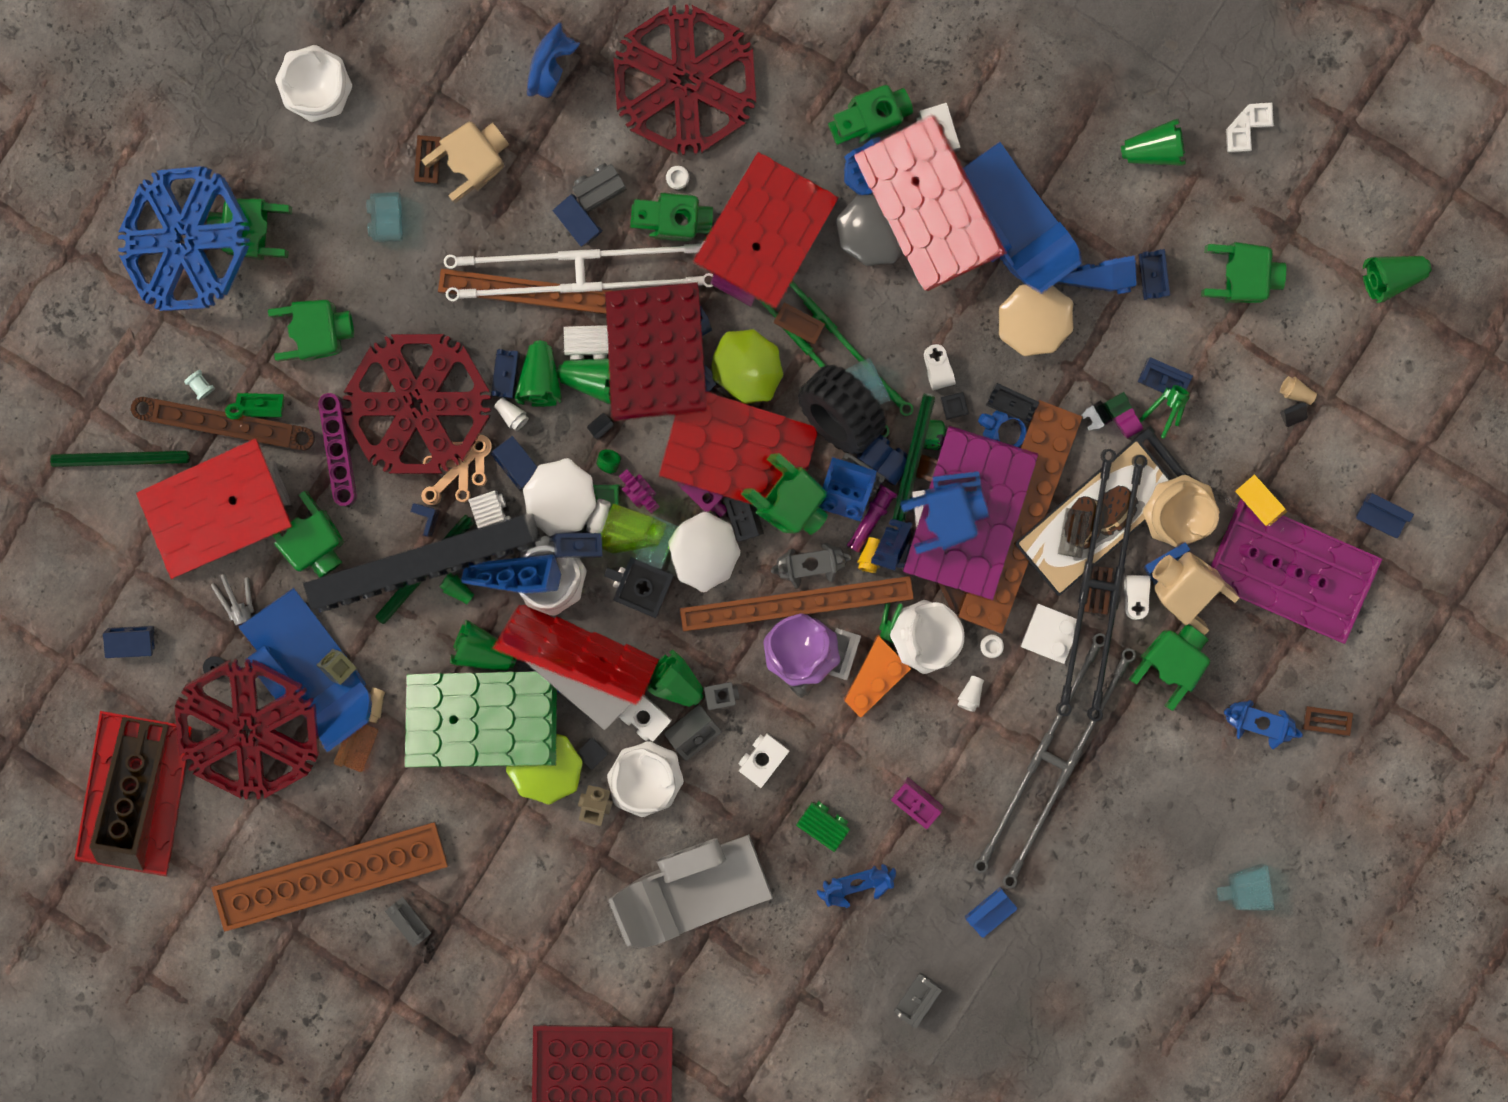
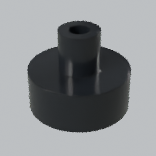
M220 656L209 657L203 664L204 674L211 671L213 666L216 668L226 661Z

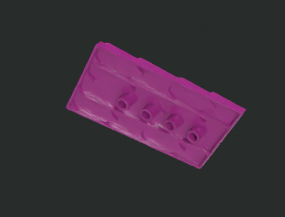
M948 426L933 477L979 471L982 494L989 517L975 522L978 530V535L975 538L945 550L942 547L916 554L914 544L938 537L928 529L926 518L930 511L929 505H924L903 572L993 600L1038 453ZM933 477L929 489L934 488ZM975 477L943 480L938 481V486L956 482L976 481ZM964 487L965 492L977 490V487Z
M1240 498L1237 509L1233 514L1211 566L1219 572L1227 584L1235 589L1240 599L1345 644L1382 559L1286 516H1281L1271 526L1268 525L1266 527Z

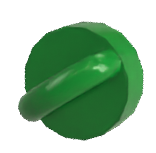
M602 450L597 458V466L603 472L614 474L619 467L621 457L613 450Z

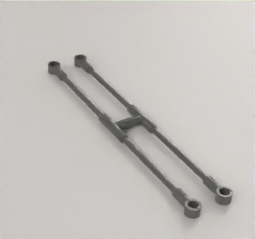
M1096 633L1092 638L1093 644L1085 657L1086 661L1072 685L1070 702L1091 662H1094L1100 648L1104 646L1106 636L1102 633ZM1101 635L1104 641L1102 644H1097L1096 637ZM1125 648L1121 652V660L1114 672L1115 675L1102 698V711L1119 678H1122L1129 663L1134 661L1136 653L1133 649ZM1126 651L1132 652L1131 659L1127 660L1124 654ZM1063 705L1061 707L1062 713H1065L1067 709L1066 705ZM1097 710L1095 711L1093 718H1096L1098 716ZM1057 714L1048 733H1045L1027 768L1028 771L993 838L987 844L980 859L974 862V869L978 873L987 871V863L995 849L994 846L1032 774L1035 773L1043 759L1062 769V772L1056 783L1057 786L1019 858L1016 859L1009 873L1002 879L1006 888L1016 886V878L1024 864L1023 861L1060 790L1064 788L1082 754V749L1097 721H1090L1077 748H1074L1066 762L1047 752L1054 738L1053 734L1063 717ZM979 862L985 863V868L983 870L977 869V864ZM1012 877L1014 879L1013 884L1007 885L1006 879Z

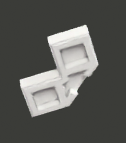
M1272 103L1247 105L1226 129L1227 153L1252 151L1251 128L1274 126Z

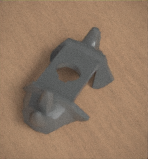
M828 543L822 544L824 550L793 555L796 553L795 549H789L788 552L777 559L776 565L771 568V573L777 574L780 579L790 580L796 589L801 584V578L799 577L825 573L827 579L834 583L836 573L845 568L846 563L852 557L850 554L844 553L840 547L829 545ZM814 557L818 561V566L815 570H808L805 567L803 568L802 563L807 558Z

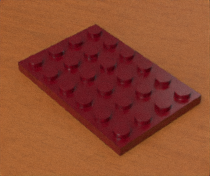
M698 282L605 292L611 413L613 421L707 411Z
M533 1025L532 1102H672L673 1027Z

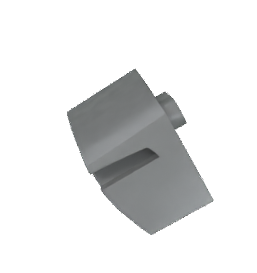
M748 834L721 845L717 838L666 855L656 861L659 867L658 870L632 882L613 895L608 901L627 947L647 948L680 936L679 934L726 915L773 898V895Z

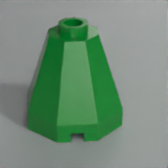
M672 649L669 652L671 654L670 657L664 655L659 659L646 689L654 696L688 707L693 704L697 705L703 698V687L685 660Z

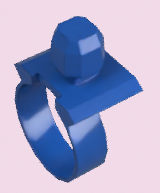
M1000 411L993 412L992 416L982 413L978 419L979 424L985 428L983 436L1000 441L999 427L1003 422L1010 419H1015L1021 427L1020 437L1013 446L1020 447L1027 434L1026 427L1020 419L1008 416Z

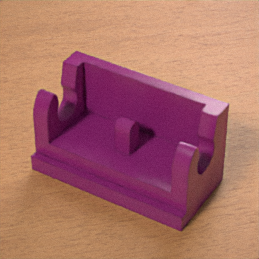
M909 777L904 780L902 786L895 791L891 798L892 802L925 829H928L942 813L943 805Z

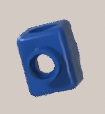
M959 482L924 490V495L900 502L903 512L926 504L929 505L930 512L926 518V523L929 531L934 532L938 537L914 544L916 554L942 547L945 550L975 538L978 535L975 522L989 517L982 491L966 495L964 486Z

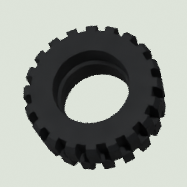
M837 365L823 366L799 390V406L802 407V412L808 418L809 423L816 428V431L827 442L832 443L835 448L841 449L845 453H862L885 430L886 417L879 401L875 399L873 393L864 386L861 380L855 378V375L847 372L842 367H837Z

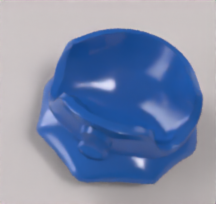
M560 22L546 34L534 52L527 82V96L529 97L537 94L544 98L552 96L563 72L556 58L572 54L580 45V42H575L574 39L566 36Z

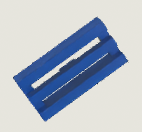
M980 472L934 476V488L939 487L938 481L975 477L976 481L961 483L964 487H977V490L966 491V495L982 491Z

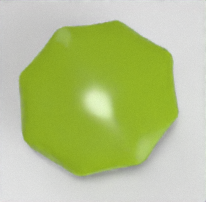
M755 329L726 332L722 336L712 358L713 381L724 387L730 394L745 404L772 400L784 375L778 347Z
M556 734V766H506V773L514 783L520 796L545 804H552L559 799L573 794L577 790L583 761L566 736Z

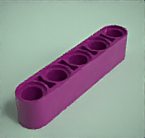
M326 393L320 397L318 406L332 495L338 505L350 506L355 503L357 492L346 422L343 416L344 412L342 411L343 403L339 396ZM328 398H334L336 401V406L333 410H327L325 407V402ZM336 420L340 428L336 433H331L329 431V424ZM337 443L343 446V453L340 456H335L332 452L333 446ZM343 466L347 470V475L344 479L340 480L336 476V470ZM347 489L350 492V499L344 503L340 500L339 495L342 490Z

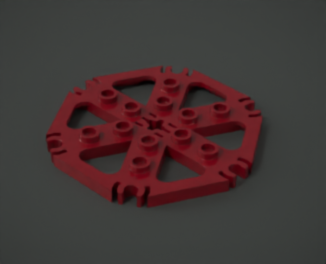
M688 4L685 5V12L683 14H678L676 12V5H673L672 16L669 15L668 6L626 34L624 38L632 41L631 43L626 40L620 41L622 45L627 47L626 52L621 53L617 50L615 52L616 56L623 58V60H618L614 57L617 112L624 107L627 108L619 113L620 118L624 115H630L631 121L625 124L626 127L630 128L635 123L637 124L633 129H630L631 132L677 155L678 145L681 146L682 155H685V148L687 146L694 148V155L698 153V144L701 145V153L711 148L746 124V122H742L738 117L749 120L750 117L743 113V109L749 107L754 110L755 105L747 102V100H752L756 103L753 48L744 53V51L751 47V43L748 42L746 45H740L739 39L744 37V33L740 32L735 37L733 36L736 32L740 31V28L693 5L692 15H690ZM697 22L708 24L724 34V40L695 58L694 25ZM661 24L668 25L671 36L672 60L643 46L641 38ZM740 61L745 66L746 89L744 92L738 93L710 78L732 63ZM628 68H634L660 81L633 100L626 97L624 73ZM686 74H688L689 80L693 84L686 83L684 86H682L681 80L677 76L684 77ZM698 100L727 114L729 123L709 137L701 135ZM675 102L676 136L673 139H666L650 131L646 127L647 120Z
M390 334L394 339V344L386 336L384 337L387 342L385 348H380L377 342L374 343V347L378 351L377 354L374 352L373 347L370 346L343 393L353 394L352 396H343V400H350L352 405L350 408H343L342 411L347 414L353 413V415L344 416L368 461L371 463L375 455L377 457L374 458L372 465L377 466L381 460L385 461L384 472L387 473L390 470L391 464L393 466L389 474H443L440 465H442L443 470L449 472L450 470L447 467L448 461L453 460L456 466H459L460 461L456 457L459 455L464 463L491 415H481L482 412H491V408H483V401L492 400L491 396L481 394L491 392L465 346L463 345L462 350L457 353L461 349L462 344L457 342L455 347L450 348L449 342L451 338L449 336L445 337L444 334ZM406 344H430L433 348V353L418 379H416L401 352L402 347ZM373 363H379L396 392H363L360 389V383L369 367ZM455 363H462L474 382L473 389L469 392H439ZM411 394L417 400L423 401L420 404L423 415L418 409L411 407L414 404ZM363 416H395L381 442L378 445H371L359 425L360 419ZM438 416H471L473 418V425L460 445L452 443ZM418 430L432 455V459L427 464H404L401 462L400 457L415 431Z
M230 659L186 684L181 694L187 696L188 699L185 700L179 697L174 707L179 756L185 753L181 759L182 761L187 759L193 760L194 763L188 768L189 771L194 770L193 775L240 799L242 796L248 799L250 791H254L257 799L261 798L262 793L265 799L307 776L313 765L307 763L306 760L316 762L320 753L316 703L310 706L314 700L313 698L308 700L302 699L301 696L307 691L306 688L301 689L302 684L253 659V668H250L251 661L246 659L245 667H240L238 659H234L231 667ZM220 676H228L230 678L232 707L205 694L203 691L204 685ZM258 676H265L284 686L286 694L258 709L256 678ZM188 715H192L220 731L200 742H193L189 737ZM299 715H303L307 719L308 741L300 743L278 732L275 728ZM246 722H247L248 728H249V729H253V730H251V732H250V734H249V737H248V734L246 733V730H242V729L244 728ZM235 750L237 751L238 780H231L212 770L210 764ZM262 752L291 766L292 770L273 781L267 780L264 776Z

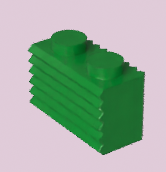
M811 801L797 821L796 826L835 852L850 831V828L847 826L849 822L838 814L834 817L828 813L830 808L822 802L818 801L815 804Z

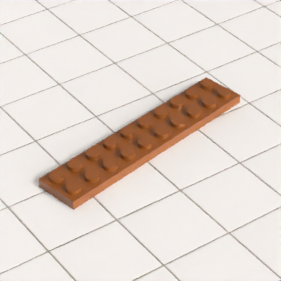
M1041 400L1038 401L1039 405L1033 413L1026 432L1027 434L1021 446L1022 449L1038 453V457L994 598L991 600L967 592L958 618L999 634H1002L1029 562L1015 546V542L1046 516L1083 417Z
M432 822L215 885L211 889L223 930L226 932L446 868L448 863L436 822Z

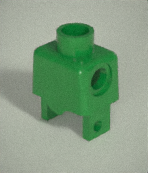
M883 85L853 97L847 106L848 109L834 114V121L829 122L828 127L836 146L860 137L859 144H866L873 138L883 137L896 131L903 122V118L913 114V106L904 88L892 92L890 86ZM876 110L882 111L885 115V118L880 117L876 113Z
M660 193L657 201L634 200V204L631 207L630 228L655 230L649 234V237L657 240L690 242L697 233L709 234L711 232L713 207L700 206L698 197L694 195ZM676 214L684 215L687 218L688 224L685 226L677 224L674 216Z
M236 199L249 222L240 224L249 227V230L242 232V238L250 239V242L247 244L241 243V246H249L245 257L264 260V257L288 258L289 251L265 248L268 213L292 214V207L290 205L268 203L264 199ZM224 201L223 212H209L207 225L230 223L232 221L233 214L226 201ZM221 248L223 252L234 256L231 248Z
M1234 242L1231 245L1207 244L1205 246L1204 253L1228 255V264L1226 265L1227 280L1226 290L1204 288L1201 290V297L1225 299V303H1261L1269 298L1270 290L1284 289L1286 263L1272 262L1273 251L1270 247Z
M329 300L292 302V306L268 309V316L271 318L293 315L291 323L287 326L288 334L298 346V350L274 353L275 361L282 362L300 359L307 362L338 355L342 351L341 340L354 338V325L350 310L337 312L335 304Z
M780 453L770 454L767 460L783 473L781 478L766 498L755 489H744L741 495L757 508L756 513L781 532L799 533L803 529L809 535L814 534L821 528L828 517V514L819 507L826 498L827 493L825 489L803 467L793 466Z
M303 491L299 494V497L312 513V516L307 519H294L291 522L292 527L288 528L285 535L282 531L274 534L273 537L276 540L274 545L296 571H307L312 567L317 576L321 578L342 564L335 550L343 545L344 540L327 511L321 510L308 491Z
M1189 624L1185 625L1179 634L1171 630H1163L1140 656L1143 660L1128 680L1137 685L1152 665L1159 671V678L1168 685L1172 683L1179 685L1164 705L1173 711L1187 691L1192 693L1209 666V657L1201 652L1209 639Z

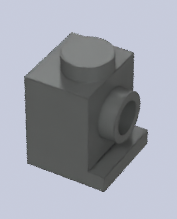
M732 681L704 686L708 710L736 705L735 700L740 699L737 685L733 686ZM719 691H725L727 697L720 699L718 697Z

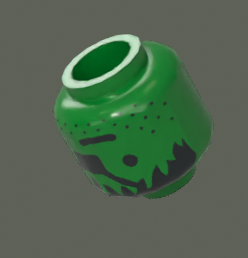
M930 419L923 449H942L948 430L945 429V424L942 420Z

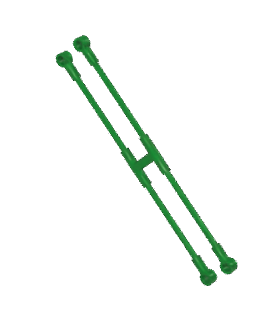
M791 281L789 286L804 301L803 304L812 312V317L825 323V328L840 340L888 393V397L898 406L901 415H911L914 410L912 404L906 402L895 390L889 387L837 330V326L820 307ZM759 300L763 304V306L774 316V318H776L778 312L772 306ZM783 329L820 368L826 366L813 352V348L806 340ZM904 405L910 406V413H904L902 407ZM886 425L885 428L887 430L886 435H884V437H887L890 432L888 426Z

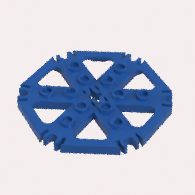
M200 166L156 170L158 173L151 174L154 179L153 183L150 180L144 179L142 181L143 184H139L119 229V233H126V235H119L118 239L125 240L126 245L124 248H118V251L127 253L123 256L119 255L141 299L147 304H153L156 299L155 309H159V311L205 309L210 308L209 306H215L213 296L215 295L217 299L223 300L224 295H228L249 246H241V243L247 244L250 242V239L242 238V232L249 230V227L240 224L249 222L225 177L214 173L213 177L210 178L212 169ZM194 178L195 183L182 210L171 190V184L177 179ZM221 194L233 214L232 221L230 223L204 225L216 196ZM147 201L150 202L163 227L162 229L138 230L137 221ZM181 235H186L184 239L185 244L180 242L182 240ZM231 248L233 250L234 257L226 275L222 279L217 277L204 250ZM163 253L149 284L138 265V258L145 254ZM185 269L198 293V297L193 300L177 301L173 293Z

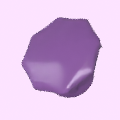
M802 613L781 620L764 638L763 645L768 670L790 686L820 683L840 663L836 633L816 618H811Z

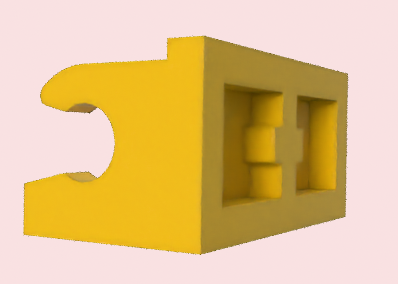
M1255 474L1235 491L1266 527L1268 525L1271 526L1288 512Z

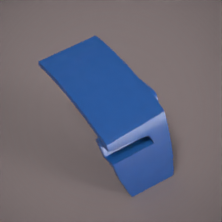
M998 142L963 167L971 186L1006 251V254L998 258L1002 260L1015 277L1038 293H1043L1082 264L1079 247L1065 227L1055 219L1001 142Z
M294 588L239 626V629L257 650L246 658L251 661L250 668H253L252 661L254 659L302 684L301 689H307L306 693L301 696L302 699H314L310 706L316 703L318 737L327 752L369 722L372 708L371 694L365 687L366 682L358 671L355 670L340 685L332 682L318 668L317 664L332 649L342 653L343 651ZM258 676L275 699L286 694L284 686L265 676Z

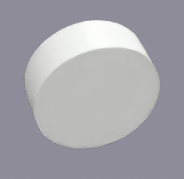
M674 166L668 170L666 180L672 189H684L689 183V173L684 167Z
M987 635L982 639L980 649L986 657L996 658L1002 654L1004 644L1000 637Z

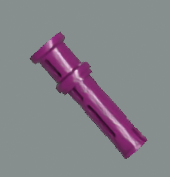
M883 485L879 486L880 491L875 499L869 502L868 507L870 508L847 543V546L858 553L882 515L887 514V508L893 498L898 496Z

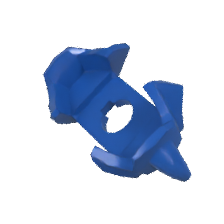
M1251 700L1233 703L1224 710L1227 722L1237 729L1238 739L1243 736L1245 730L1268 736L1271 749H1275L1282 742L1291 741L1292 738L1303 737L1302 732L1296 728L1295 721L1286 711L1279 710L1278 713L1281 716L1250 707L1253 706V701ZM1264 716L1269 719L1270 725L1267 729L1261 730L1254 722L1256 718L1259 719Z
M882 864L881 870L873 866L870 870L839 879L832 878L830 885L827 881L823 882L824 891L817 890V895L825 901L827 907L836 905L848 908L850 904L844 898L845 895L873 887L876 888L874 899H879L888 889L894 888L896 869L892 868L888 873L887 866ZM855 879L865 880L858 886L850 885Z

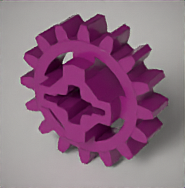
M626 469L619 475L626 485L622 490L639 509L644 505L652 514L660 507L652 498L657 493L640 474L634 477Z

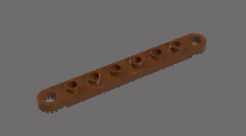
M138 397L131 404L132 415L139 420L250 441L257 439L261 443L298 450H308L315 442L314 433L306 427L249 416H242L239 419L233 420L227 418L225 412L148 397ZM141 402H146L149 406V412L145 415H140L137 411V406ZM300 432H306L309 436V442L305 445H299L296 438Z

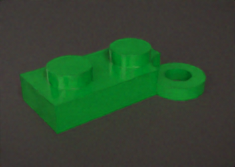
M237 393L236 403L229 404L225 408V414L227 418L233 420L239 419L243 415L252 417H282L285 402L284 394ZM238 410V412L232 413L231 411Z

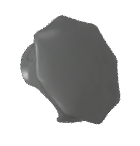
M874 194L857 195L838 215L837 228L841 248L866 266L892 264L903 254L896 236Z

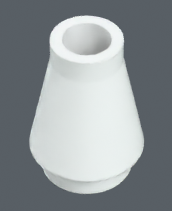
M504 397L498 400L494 406L510 429L513 428L515 431L520 430L529 419L524 410L507 401Z
M603 499L597 500L595 509L585 523L587 525L586 530L589 533H601L603 535L604 531H607L610 502Z
M971 676L958 697L959 707L971 712H975L976 708H979L982 685L984 683L983 679Z

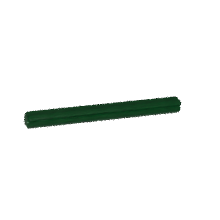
M925 393L922 397L892 518L905 522L907 511L903 512L900 502L911 498L935 402V396Z
M189 451L52 454L50 457L52 467L189 463L190 460Z
M464 515L443 540L466 533L473 525V519L468 515ZM405 582L404 587L400 588L376 614L375 618L380 623L385 624L421 582L408 586L407 582Z

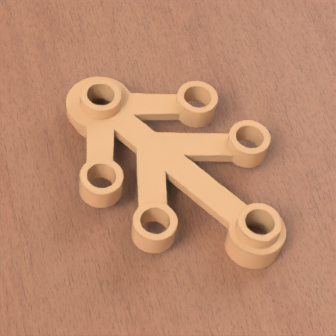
M479 435L464 463L461 458H458L460 461L459 466H456L453 460L448 461L447 467L451 468L450 471L433 487L430 486L423 490L421 495L423 502L430 506L437 505L441 501V492L458 475L459 489L455 494L456 499L462 503L468 502V499L471 497L468 491L469 464L475 459L476 472L472 476V482L477 486L485 485L487 482L485 457L489 455L492 449L490 439L484 435ZM452 442V443H453L454 445H460L462 442ZM482 442L484 445L483 449L477 450L476 444ZM432 456L425 457L423 464H427V461L432 459ZM478 475L483 476V481L481 483L476 482V477ZM462 491H465L467 493V497L461 500L459 498V494ZM428 492H434V498L428 500Z

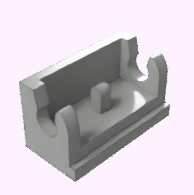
M836 628L835 633L837 635L840 663L828 675L848 680L861 635Z

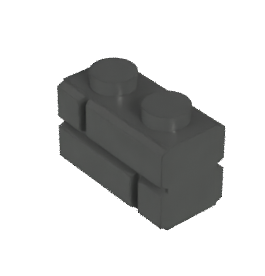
M604 163L594 169L595 174L588 178L586 175H583L574 181L575 186L572 189L586 213L627 190L612 164L607 166Z

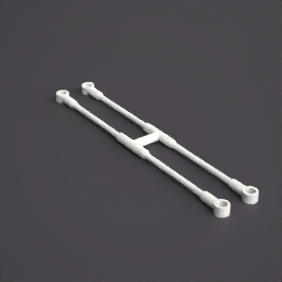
M704 242L675 247L602 251L600 249L558 251V253L475 258L474 256L456 257L454 255H447L444 258V265L449 269L457 266L475 265V263L545 259L575 260L576 283L560 284V286L490 290L456 289L452 287L446 291V298L453 302L458 299L487 295L602 291V289L666 286L698 282L699 286L712 287V285H707L704 280L707 276L713 277V274L708 273L704 276L672 280L617 283L585 282L584 259L600 258V256L684 252L685 254L698 253ZM450 257L455 259L453 266L447 265V259ZM451 290H455L457 292V297L455 299H451L449 297V292Z

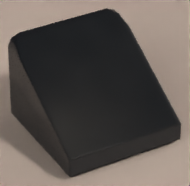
M1300 402L1280 412L1285 426L1290 427L1307 419V405L1305 402Z
M602 413L587 426V429L595 439L599 440L615 424L605 413Z

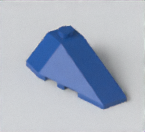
M1135 256L1103 261V263L1097 266L1095 264H1088L1077 267L1055 284L1110 292L1117 291V294L1129 293L1131 288L1136 286Z
M554 555L493 560L476 565L469 563L470 567L463 570L461 581L465 584L513 592L540 593L558 591L561 572Z

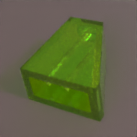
M612 504L601 533L602 549L616 554L658 546L667 523Z

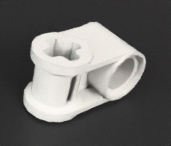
M938 344L927 347L924 351V360L932 390L955 385V377L945 348ZM932 349L941 353V356L937 357V362L934 358L930 359L929 354L933 353Z
M1126 575L1124 581L1125 613L1131 619H1142L1149 611L1150 576ZM1136 603H1138V607H1142V611L1138 612L1137 615L1131 609L1133 606H1136Z

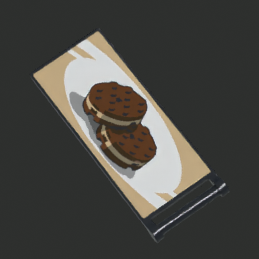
M1151 425L1117 453L1115 461L1112 462L1109 480L1106 483L1094 551V566L1123 541L1132 490L1131 480L1134 469L1132 458L1135 455H1144L1147 458V465L1143 468L1141 482L1138 485L1130 534L1146 521L1143 509L1152 496L1157 484L1172 480L1142 444L1144 440L1147 439L1177 477L1188 475L1193 478L1190 473L1187 474L1157 438L1154 434L1155 430ZM1141 457L1136 460L1138 466L1143 463ZM1101 468L1015 542V546L1058 596L1063 594L1083 576L1101 484Z

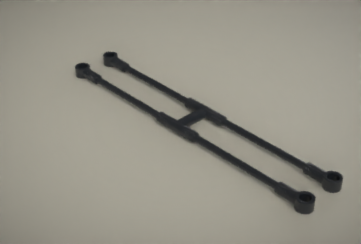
M1105 449L1100 454V458L1103 461L1100 474L1101 484L1088 558L1085 561L1080 587L1079 609L1066 683L1063 685L1061 701L1056 706V711L1061 716H1068L1072 711L1070 705L1071 682L1089 590L1093 588L1112 592L1109 606L1111 609L1097 689L1094 691L1092 707L1087 711L1088 718L1093 721H1099L1103 717L1101 703L1116 609H1118L1125 572L1124 563L1138 485L1141 482L1143 468L1147 465V458L1144 455H1135L1132 458V465L1134 466L1131 480L1132 490L1114 582L1092 579L1093 557L1106 483L1109 480L1112 462L1116 459V453L1112 449ZM1107 452L1111 453L1110 460L1105 458ZM1139 457H1141L1143 460V463L1140 466H1138L1136 463V460ZM1063 705L1067 706V711L1065 713L1061 712V707ZM1094 710L1098 711V716L1096 718L1092 717V712Z

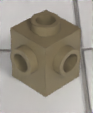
M588 785L586 794L581 793L578 806L582 807L579 820L601 826L604 815H609L613 803V801L609 800L611 791Z

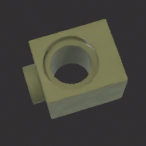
M332 649L317 664L318 668L332 682L340 685L357 669L341 651Z

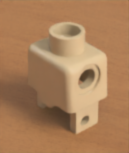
M468 122L440 140L441 145L421 161L427 168H430L448 154L449 160L447 164L452 171L464 174L468 178V181L448 195L454 203H457L473 189L479 191L504 168V162L498 153L509 146V143L493 123L480 132L473 122Z
M1186 552L1178 561L1171 555H1168L1159 561L1153 571V577L1159 581L1154 589L1161 603L1185 625L1190 623L1204 635L1209 631V628L1205 621L1197 615L1220 591L1234 603L1239 599L1235 589L1222 579L1215 568L1191 552Z

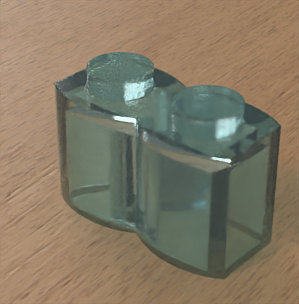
M398 192L370 194V200L366 201L367 213L371 214V223L367 224L368 236L372 237L374 242L403 241L401 195Z

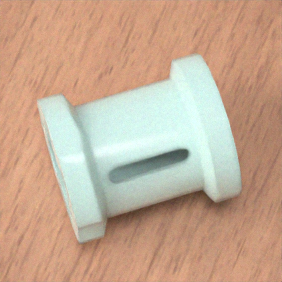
M197 370L184 381L197 394L196 398L198 400H202L215 389L202 376L201 370Z

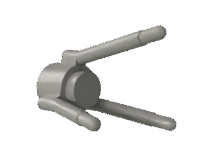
M222 574L221 579L232 607L230 608L214 583L211 584V587L227 611L230 621L233 620L235 625L244 623L252 617L251 613L255 612L252 606L249 578L245 577L244 579L247 606H245L244 602L237 604L226 576Z

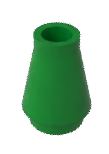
M451 572L439 585L443 593L462 601L466 605L474 596V593L466 584L462 583L460 577Z

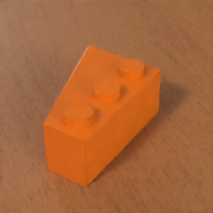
M879 635L876 636L844 698V701L860 718L911 670L908 665L901 662L900 657Z

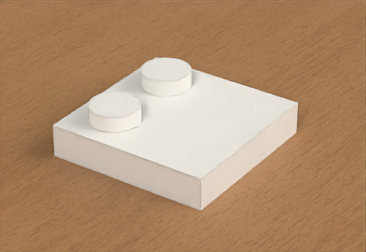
M1037 604L1020 647L1064 664L1073 643L1077 619Z

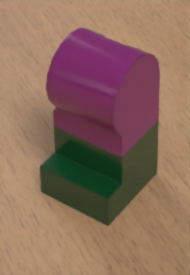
M1122 392L1103 404L1124 437L1128 439L1142 431L1143 427L1135 415V411L1129 403L1125 392Z

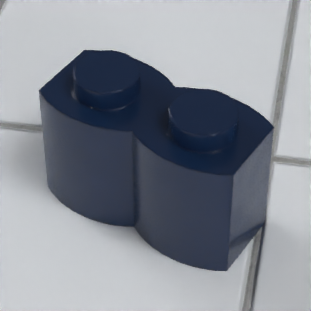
M880 435L862 453L857 454L856 458L873 470H876L887 481L896 485L904 474L908 454L898 447L896 450L892 449L889 446L890 441Z

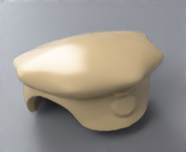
M1025 284L1020 285L999 307V336L1003 342L1023 356L1053 353L1073 332V301L1053 285L1043 293H1038Z
M1181 475L1172 480L1157 484L1152 496L1143 509V515L1152 538L1170 544L1173 547H1178L1185 542L1188 545L1209 536L1216 529L1220 514L1212 488L1188 475Z

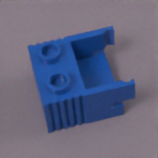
M832 457L823 484L827 495L819 507L825 511L861 522L877 471Z

